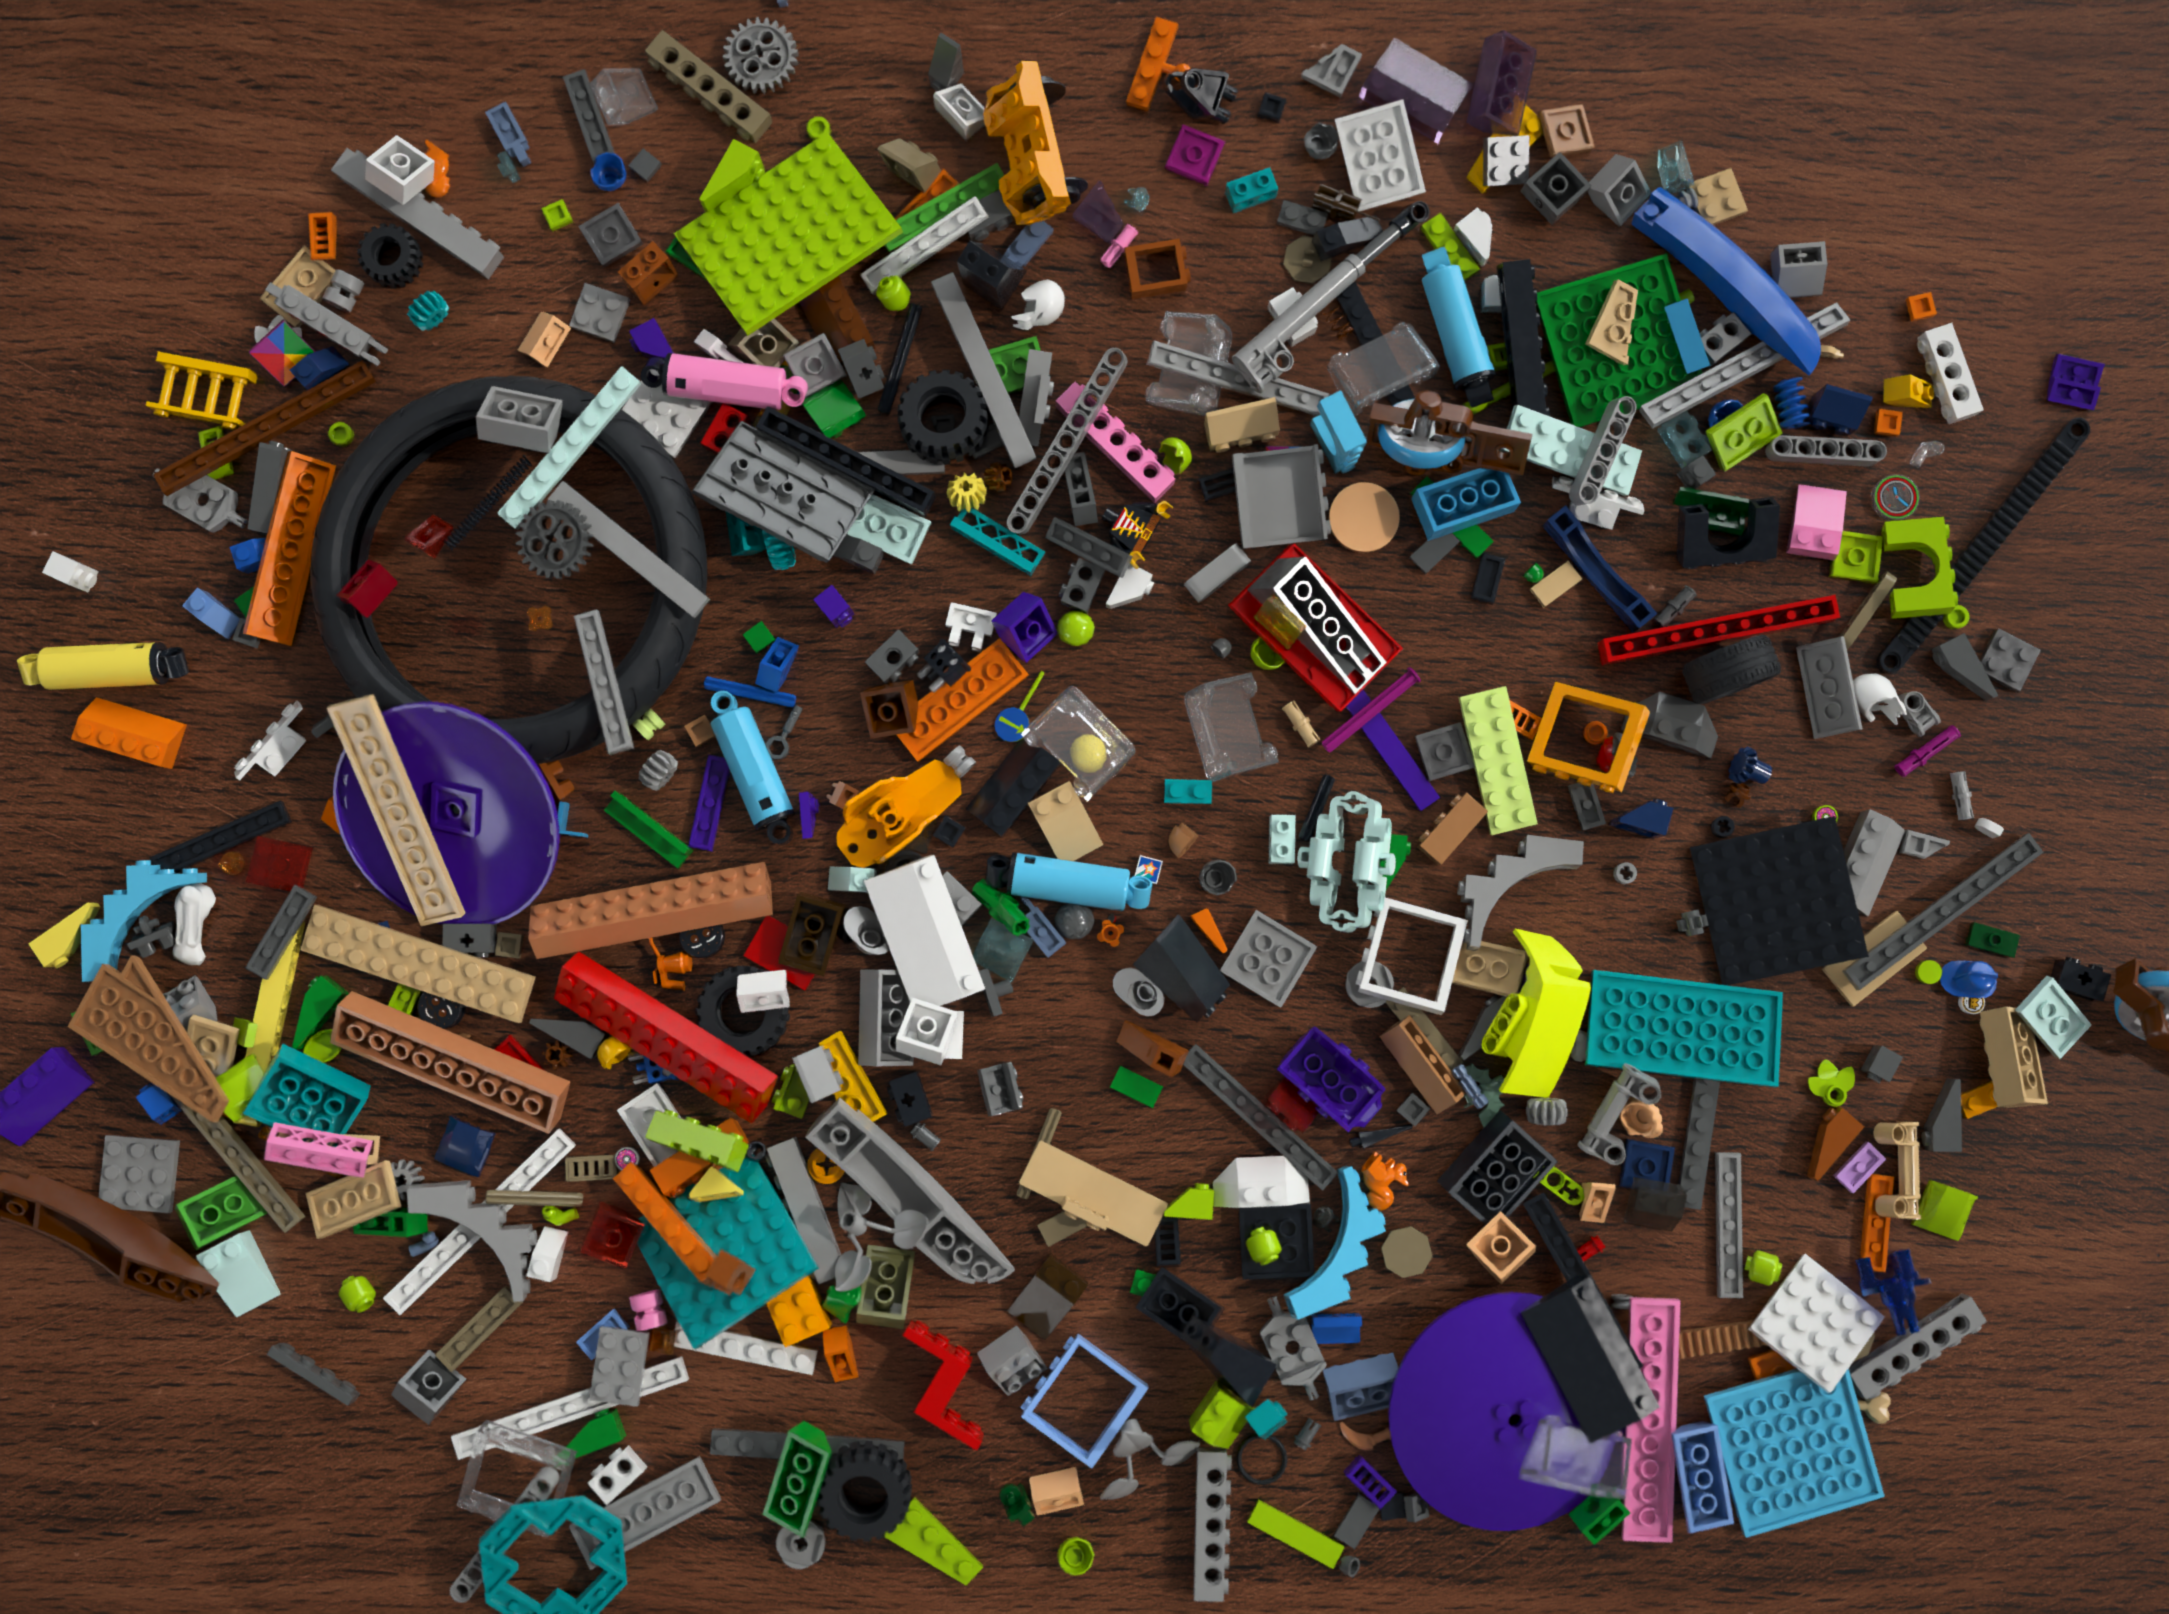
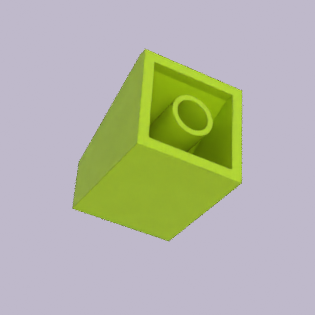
M1216 1380L1189 1418L1191 1431L1212 1446L1229 1449L1248 1421L1245 1416L1255 1408L1247 1405Z

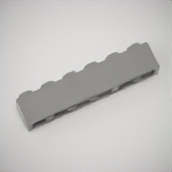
M797 1137L767 1148L768 1153L765 1157L769 1167H774L776 1176H774V1181L778 1190H783L785 1196L782 1199L787 1212L791 1211L794 1219L793 1223L819 1269L810 1274L813 1280L817 1279L818 1284H821L835 1277L836 1264L842 1254L812 1176L809 1173Z

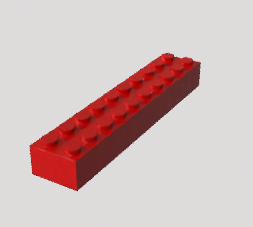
M577 952L562 966L554 999L560 1004L571 1009L582 1018L598 1026L601 1030L617 1038L620 1042L636 1050L639 1054L647 1057L661 1068L666 1069L680 1080L685 1081L699 1092L704 1093L751 1124L767 1107L778 1077L777 1075L581 952Z

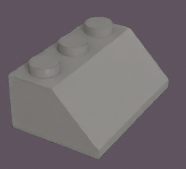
M492 386L476 416L478 439L549 453L557 438L563 404L562 400Z

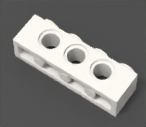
M1950 323L1925 331L1917 338V346L1925 358V368L1933 380V390L1941 402L1943 417L1947 419L1948 424L1982 412L1984 409L1953 324ZM1937 349L1943 352L1944 357L1938 355ZM1945 370L1950 372L1951 379L1946 377ZM1953 392L1959 395V401L1954 399Z

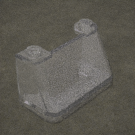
M1165 312L1164 319L1161 322V332L1168 339L1167 345L1227 362L1232 342V332L1230 327L1217 315ZM1161 370L1159 382H1152L1146 389V402L1158 407L1206 416L1207 412L1216 411L1221 387Z
M1401 322L1392 328L1393 331L1346 354L1340 352L1330 358L1331 362L1328 364L1327 370L1338 391H1342L1354 416L1363 411L1362 408L1367 405H1373L1376 400L1413 382L1417 383L1421 378L1426 381L1436 375L1440 366L1411 323Z
M1252 672L1207 682L1185 694V706L1205 773L1212 782L1279 763L1276 748L1269 742L1262 743L1249 701L1250 698L1255 696L1257 684L1253 679Z
M1074 686L1067 687L1021 734L1026 743L1032 747L1039 748L1044 745L1076 777L1074 780V790L1080 797H1084L1086 801H1089L1118 774L1136 752L1133 744Z
M1546 1415L1545 1419H1540L1522 1463L1519 1479L1594 1497L1625 1499L1632 1439L1622 1437V1432L1617 1431L1596 1442L1589 1443L1582 1429L1566 1426L1565 1423L1560 1422V1417Z

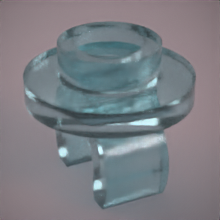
M1129 188L1128 192L1133 195V199L1124 200V203L1129 208L1143 211L1149 203V194L1146 188Z

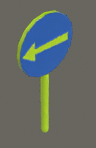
M1043 671L1039 673L1019 709L1015 707L1007 708L997 716L995 730L1004 741L1017 742L1028 733L1029 719L1023 710L1044 675Z

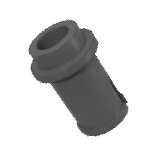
M918 1122L910 1131V1134L913 1135L912 1139H918L930 1151H933L941 1139L924 1127V1123Z
M1309 1417L1298 1436H1294L1296 1438L1294 1443L1304 1450L1308 1447L1311 1448L1310 1443L1319 1428H1321V1425L1316 1422L1312 1429L1309 1430L1314 1422Z

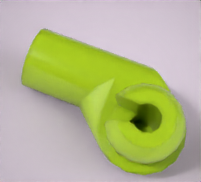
M544 1206L542 1208L544 1219L556 1226H561L579 1218L575 1207L564 1212L554 1206Z

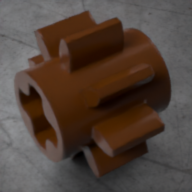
M1000 462L990 463V468L985 469L983 475L984 483L989 487V490H996V492L1006 491V486L1011 485L1012 472L1007 467V464H1000Z
M556 1040L555 1046L552 1043H546L547 1051L541 1052V1055L546 1057L544 1065L553 1064V1070L559 1068V1063L563 1067H567L568 1063L566 1060L573 1057L567 1050L570 1047L567 1045L561 1046L562 1042ZM560 1050V1052H561V1053L559 1054V1058H560V1059H554V1057H553V1056H555V1052H554V1051Z

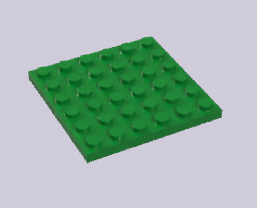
M1667 253L1537 293V303H1535V306L1540 316V323L1571 425L1580 428L1600 422L1608 403L1613 399L1625 396L1634 399L1636 410H1639L1642 405L1702 374L1701 369L1686 374L1664 309L1668 305L1681 301ZM1618 279L1638 290L1634 319H1632L1630 330L1632 338L1631 343L1628 345L1627 356H1629L1628 365L1625 366L1585 345L1614 280ZM1620 403L1619 410L1621 413H1623L1624 408L1623 405Z

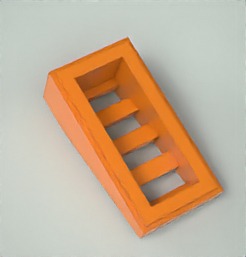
M332 212L309 213L311 260L335 259L336 216ZM318 224H327V227L318 228ZM328 232V235L318 236V233ZM328 240V244H318V241ZM318 249H329V253L317 254Z
M1510 701L1512 714L1514 711L1517 712L1514 719L1516 732L1533 740L1542 718ZM1523 715L1526 718L1522 726L1519 727L1517 726V724L1521 716ZM1531 719L1534 723L1528 732L1525 729Z
M1206 908L1191 915V920L1221 953L1227 952L1228 949L1209 909Z

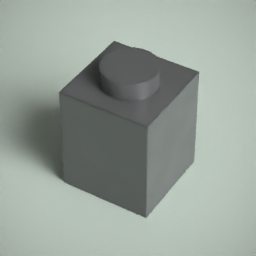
M1873 1045L1861 1070L1867 1073L1866 1077L1878 1084L1881 1081L1890 1082L1903 1057L1882 1045Z

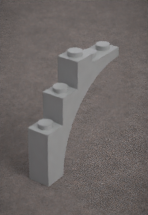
M1526 835L1518 844V855L1521 857L1496 855L1488 864V875H1491V877L1466 875L1462 881H1459L1457 894L1461 895V902L1470 903V905L1466 906L1465 919L1469 920L1468 929H1465L1463 943H1467L1466 950L1476 951L1480 948L1483 928L1489 913L1502 894L1522 879L1539 872L1555 869H1578L1583 861L1584 841Z
M471 1180L413 1184L407 1188L408 1213H424L446 1217L465 1225L481 1236L494 1250L505 1268L511 1284L513 1302L524 1301L531 1290L530 1279H526V1270L529 1269V1257L524 1255V1253L531 1252L534 1245L537 1244V1232L533 1230L532 1224L503 1226V1223H506V1210L502 1209V1204H472L475 1201V1188L471 1187Z

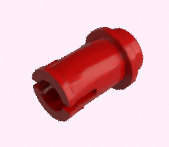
M1598 1235L1594 1238L1591 1236V1240L1577 1248L1583 1262L1599 1252L1602 1253V1250L1606 1248Z

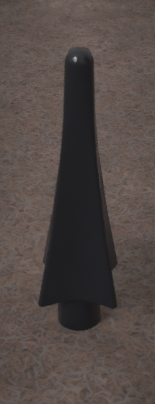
M1407 1124L1387 1129L1355 1132L1357 1137L1349 1138V1144L1351 1148L1359 1146L1365 1149L1390 1136L1413 1128V1125Z

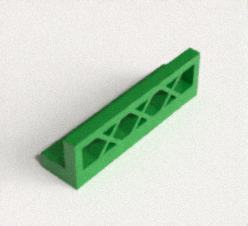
M614 790L610 795L613 799L604 811L679 869L694 850L627 797Z

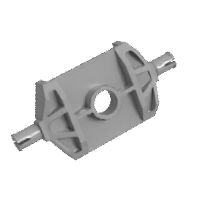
M207 475L169 496L164 494L163 504L212 533L221 530L229 522H233L241 528H244L246 525L240 523V521L245 524L248 523L247 519L237 515L235 512L238 504V493ZM207 494L209 498L208 503L200 506L198 503L199 497Z
M1276 1296L1272 1297L1274 1305L1271 1298H1269L1267 1302L1272 1310V1317L1263 1325L1260 1334L1272 1361L1277 1364L1275 1369L1282 1385H1302L1305 1387L1309 1400H1314L1311 1392H1313L1315 1399L1319 1397L1313 1384L1314 1379L1327 1365L1306 1317L1298 1320L1291 1318L1289 1311L1281 1310ZM1291 1340L1299 1344V1349L1295 1353H1289L1285 1349L1286 1344Z

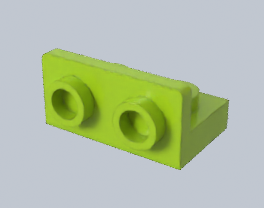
M791 1064L789 1068L785 1067L782 1073L781 1081H784L781 1090L777 1089L773 1096L772 1103L775 1104L773 1109L803 1119L810 1099L795 1064Z

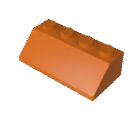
M96 697L78 717L71 740L172 769L187 724Z

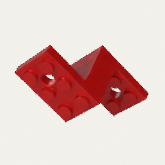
M911 1320L903 1336L943 1360L917 1403L914 1413L977 1451L984 1432L981 1431V1426L973 1421L967 1423L960 1418L961 1414L954 1409H945L971 1365L973 1357L969 1356L970 1351L960 1345L956 1348L949 1343L950 1339L941 1333L935 1335L928 1330L929 1326L919 1320L915 1323Z

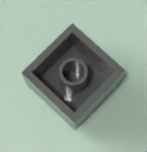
M1559 152L1525 182L1520 192L1553 225L1587 194L1592 185Z

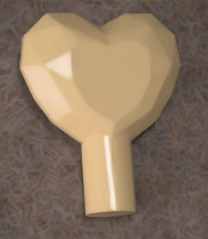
M1881 1392L1879 1396L1873 1399H1866L1865 1401L1857 1400L1860 1410L1865 1411L1872 1421L1884 1424L1889 1420L1887 1408L1890 1405L1891 1398L1887 1393Z

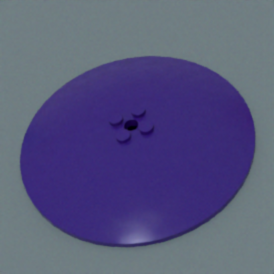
M415 702L395 706L381 712L466 913L460 918L438 922L437 924L493 925L520 913L537 898L548 883L555 867L559 849L557 810L549 786L538 766L525 749L506 731L483 716L467 709L438 702ZM343 749L334 776L333 801L336 821L344 844L353 861L370 883L390 901L416 916L345 749ZM451 804L459 808L460 814L455 813L451 809Z
M1520 1292L1494 1293L1471 1299L1453 1307L1436 1318L1422 1331L1406 1352L1397 1370L1392 1385L1388 1413L1390 1437L1397 1461L1404 1475L1418 1494L1437 1511L1459 1523L1491 1531H1512L1527 1529L1550 1522L1578 1506L1597 1488L1610 1470L1620 1449L1625 1428L1596 1442H1588L1519 1313L1544 1296ZM1512 1414H1519L1520 1419L1518 1423L1513 1425L1508 1423V1419Z

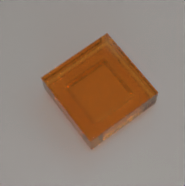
M661 1326L652 1328L650 1351L673 1355L676 1330Z

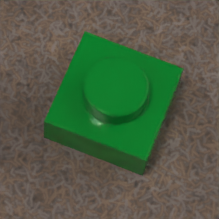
M1136 1269L1130 1293L1143 1297L1157 1274Z

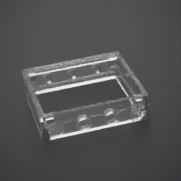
M489 1420L484 1421L475 1437L457 1503L458 1507L467 1509L469 1512L487 1516L491 1520H498L513 1505V1503L474 1490L487 1444L561 1469L562 1472L554 1499L564 1498L577 1451ZM530 1524L525 1529L535 1535L549 1537V1534L533 1524Z

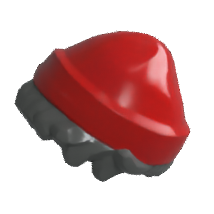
M1620 732L1604 739L1596 757L1598 766L1606 773L1610 771L1622 738V733ZM1635 756L1627 776L1628 778L1633 777L1636 772L1638 758Z

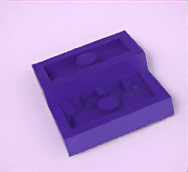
M2056 354L2049 379L2047 400L2094 410L2101 389L2098 385L2105 364Z

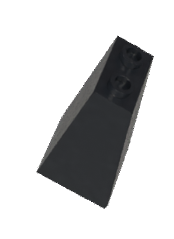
M973 241L968 242L957 260L963 285L1001 311L1027 272V270L990 245Z
M1179 915L1172 920L1133 964L1196 1023L1203 1016L1207 1019L1216 1010L1214 1004L1219 1005L1225 999L1227 994L1224 992L1230 986L1227 979Z
M1193 1316L1181 1336L1182 1339L1222 1385L1247 1405L1253 1407L1277 1364L1249 1343Z

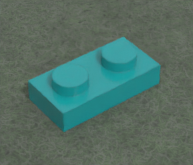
M1165 779L1164 803L1212 804V780Z

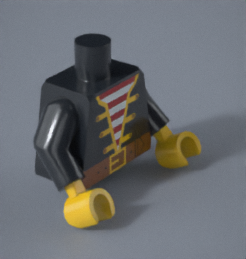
M1166 501L1160 503L1135 502L1130 505L1125 504L1120 514L1108 507L1102 517L1103 521L1112 525L1109 532L1110 544L1133 556L1130 564L1135 569L1139 568L1135 563L1137 560L1145 561L1141 554L1160 523L1161 517L1158 515L1165 519L1170 517V515L1165 513V510L1167 508L1173 509V506Z

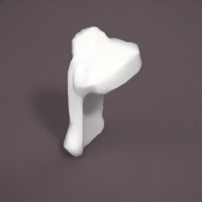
M202 883L183 887L175 899L174 908L177 926L173 956L174 959L187 965L200 966L204 962L205 954L201 945L203 921L208 916L216 900L212 888Z

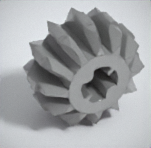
M658 750L642 765L643 767L639 771V780L647 788L655 791L660 790L674 776L678 761L671 754Z
M1550 1097L1530 1099L1527 1101L1526 1106L1527 1120L1532 1124L1544 1126L1563 1124L1566 1122L1567 1116L1566 1102L1562 1099Z
M401 1159L398 1164L395 1162L391 1163V1168L398 1195L402 1201L407 1200V1188L413 1184H420L418 1181L424 1180L425 1177L422 1175L418 1176L417 1173L422 1168H414V1161H409L406 1164L405 1159ZM404 1175L406 1177L404 1178V1180L407 1179L406 1184H401L403 1180H400V1176Z

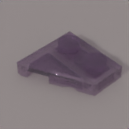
M1098 180L1072 214V217L1110 245L1112 239L1123 228V222L1116 212L1111 198L1108 197L1102 181Z

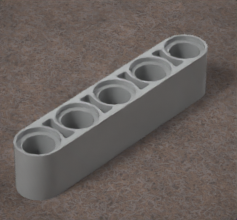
M1625 396L1613 399L1608 403L1570 489L1569 499L1574 505L1591 504L1597 500L1636 412V403L1631 397ZM1620 403L1623 405L1624 408L1623 413H1621L1619 410ZM1610 425L1614 427L1613 435L1610 432ZM1601 446L1605 449L1604 456L1600 453ZM1592 467L1594 468L1596 473L1595 477H1592L1591 475ZM1582 489L1586 492L1585 499L1581 495Z
M1783 435L1776 437L1768 443L1765 453L1768 459L1775 462L1868 467L1884 459L1887 454V448L1884 443L1877 440ZM1775 444L1782 446L1783 453L1776 451ZM1799 445L1805 447L1806 455L1800 453ZM1822 446L1828 448L1829 456L1822 452ZM1845 448L1851 449L1853 457L1846 454ZM1869 449L1875 451L1876 458L1870 456Z

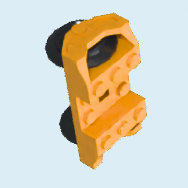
M1021 61L1015 66L1017 72L1005 83L991 87L986 92L987 102L983 115L988 136H1004L1005 147L1008 152L1011 170L998 180L1003 202L1015 217L1016 225H1032L1033 223L1047 220L1055 214L1066 211V207L1078 202L1080 195L1088 188V182L1083 178L1065 177L1048 106L1064 96L1066 93L1065 85L1054 81L1050 77L1041 76L1037 61ZM1029 206H1034L1035 209L1030 210Z

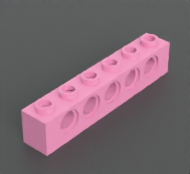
M1074 382L1055 401L1056 408L1066 418L1085 385L1082 384L1080 386ZM1088 396L1086 405L1092 407L1096 404V401L1091 396ZM1103 405L1085 436L1147 497L1156 503L1174 485V472L1167 465L1162 466L1157 461L1158 457L1152 450L1148 449L1146 451L1140 445L1141 440L1134 433L1129 434L1124 429L1125 425L1116 416L1112 418L1107 413L1108 408ZM1077 416L1074 419V425L1077 428L1084 425V416ZM1101 420L1107 426L1104 429H1097L1094 423ZM1118 436L1122 438L1123 443L1116 446L1110 440ZM1129 453H1137L1140 459L1136 462H1131L1128 460L1127 455ZM1146 469H1153L1156 472V476L1147 478L1143 472Z

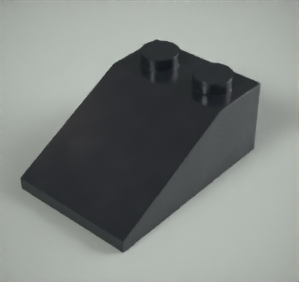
M1161 1267L1136 1306L1139 1311L1180 1339H1182L1181 1336L1193 1316L1215 1326L1225 1310L1222 1305Z

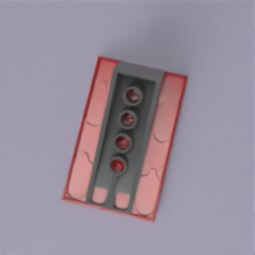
M1295 543L1289 544L1268 567L1228 604L1253 632H1256L1276 654L1337 712H1341L1403 649Z

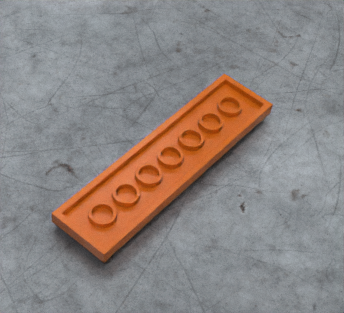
M288 451L243 634L292 646L310 573L315 529L319 521L321 508L332 484L336 465Z

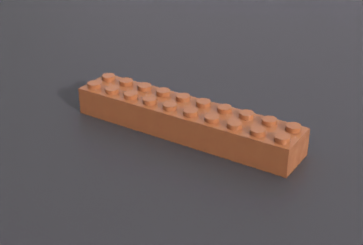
M765 862L533 905L530 908L528 939L536 958L540 959L773 915L771 880Z
M353 991L337 1005L330 1039L331 1044L548 1134L561 1119L571 1081Z

